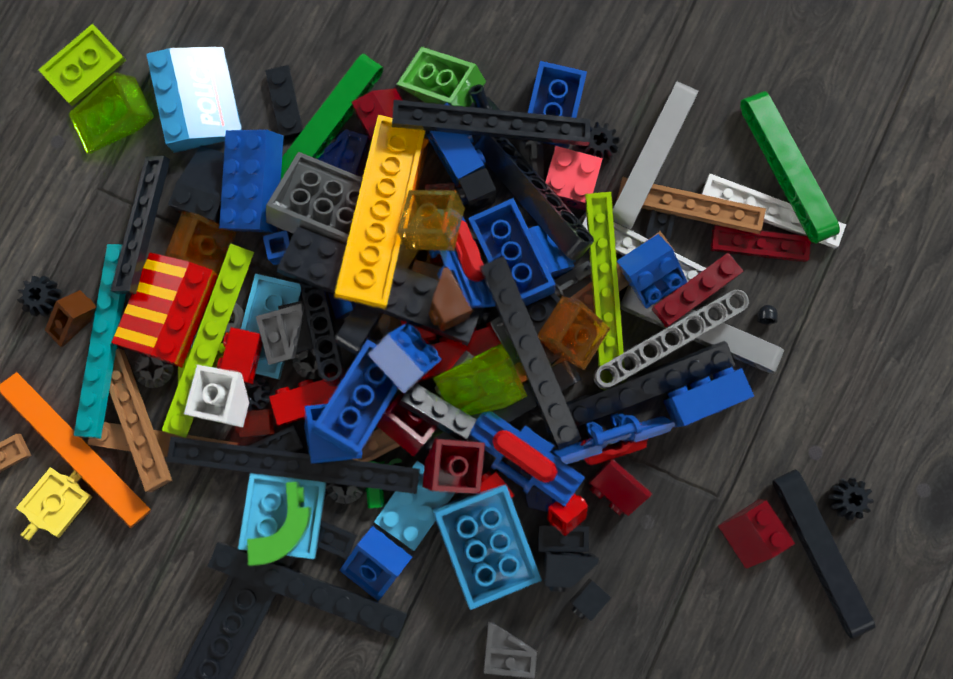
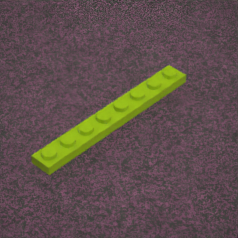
M611 192L585 194L587 229L594 238L593 244L589 247L599 367L624 353ZM623 358L622 367L625 369V363ZM602 370L600 379L604 383H610L612 374L608 370Z
M230 243L162 431L184 438L187 437L194 416L186 415L184 412L197 365L213 366L254 252Z

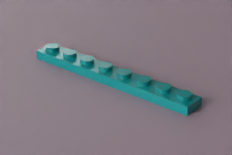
M107 244L74 436L101 439L117 348V345L111 342L122 319L126 294H116L111 291L123 244Z

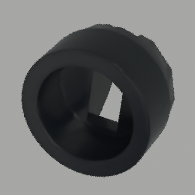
M764 305L760 308L757 317L759 323H777L778 313L774 306Z

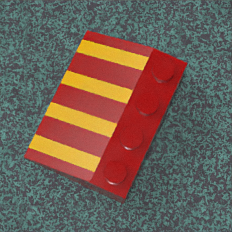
M149 253L142 269L137 293L131 295L111 343L182 368L208 306L218 275L212 269L192 262Z

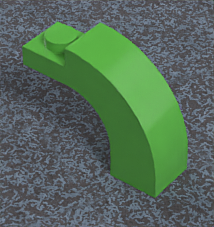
M299 482L286 483L288 513L281 529L268 537L247 539L248 566L266 564L281 559L292 552L303 540L310 524L311 507L301 508V503L305 502L304 487H300Z

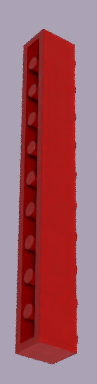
M490 322L485 324L486 328L477 330L476 327L474 328L468 346L445 337L439 338L440 342L432 346L437 350L438 356L442 360L417 383L447 374L465 351H468L482 362L506 355L507 353ZM328 373L327 377L333 378L337 375V373ZM313 379L298 383L299 387L292 390L289 387L276 390V395L269 398L277 425L284 426L305 419V406L328 404L338 386L332 387L324 380L313 383Z

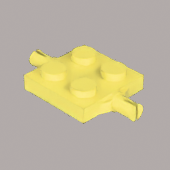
M50 467L16 507L31 522L20 534L21 536L30 541L39 528L49 531L58 538L63 534L92 498L77 483L81 477L75 470L68 477L59 474Z

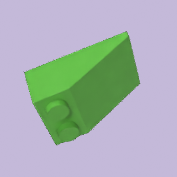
M421 47L397 85L425 103H448L454 106L470 107L473 99L469 89L478 84L484 86L486 80L476 64Z

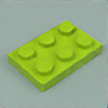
M92 24L43 65L39 71L73 107L121 66L126 59Z

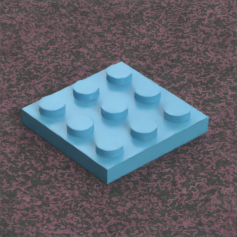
M250 473L238 549L248 550L247 539L268 537L281 529L288 513L286 483L299 482L300 487H304L305 502L301 503V508L311 507V519L303 540L287 556L315 559L326 482Z

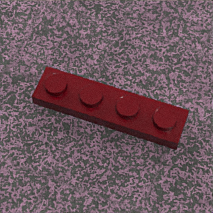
M715 225L712 229L710 251L807 262L809 261L811 241L808 236L761 231L760 234Z
M727 253L653 306L652 311L664 326L668 328L744 271L731 255Z

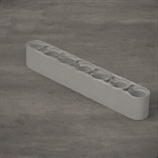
M678 81L676 82L613 208L614 222L629 229L632 228L699 92L698 90Z
M628 285L620 303V308L667 329L652 311L653 306L664 298L646 309L631 286ZM691 310L689 313H687L685 316H683L675 323L679 322L680 320L686 318L687 316L693 314L696 311ZM688 321L687 330L691 333H696L697 325L692 321ZM721 323L693 339V341L707 347L726 341L732 358L775 374L784 353L781 347L725 323Z
M733 290L607 362L595 371L593 378L595 384L600 388H609L745 310L749 304L747 294L741 290ZM730 297L738 299L739 308H733L730 305ZM709 309L716 310L718 313L717 321L709 318ZM688 321H692L697 325L696 333H691L687 330ZM667 333L675 336L676 343L674 346L666 343L665 335ZM648 345L654 349L655 355L653 358H648L644 355V346ZM623 358H629L633 361V369L631 371H627L622 367ZM602 370H608L612 374L610 383H604L600 379Z

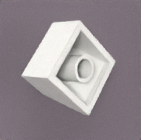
M197 365L184 414L243 427L249 400L242 373Z

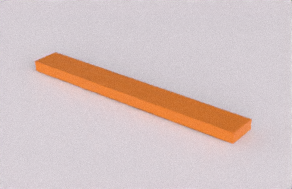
M17 372L0 384V394L130 528L134 527L151 512V509L81 437L74 436V430Z

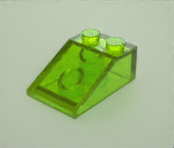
M116 72L109 76L68 113L88 154L139 131L154 118L136 78Z
M501 344L433 378L443 399L468 415L505 408L527 397L512 360Z

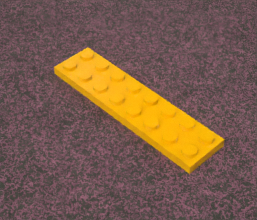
M378 115L337 283L336 298L386 309L425 130L392 127V118Z

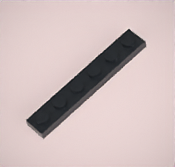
M164 155L145 157L111 291L116 294L137 293L170 159Z

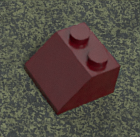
M396 88L374 90L352 101L354 111L371 142L378 115L392 118L393 101L402 100Z
M401 392L384 411L376 426L414 457L437 427L400 406L399 402L404 395Z
M435 439L425 460L422 487L431 491L480 494L485 443Z
M614 460L605 461L588 481L592 486L589 490L599 499H602L604 496L610 501L609 507L619 516L622 513L629 516L652 495L648 489Z
M756 500L718 525L720 531L746 569L774 558L795 544L767 500Z

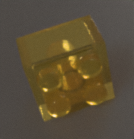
M408 191L397 231L406 249L454 251L465 209L457 191Z

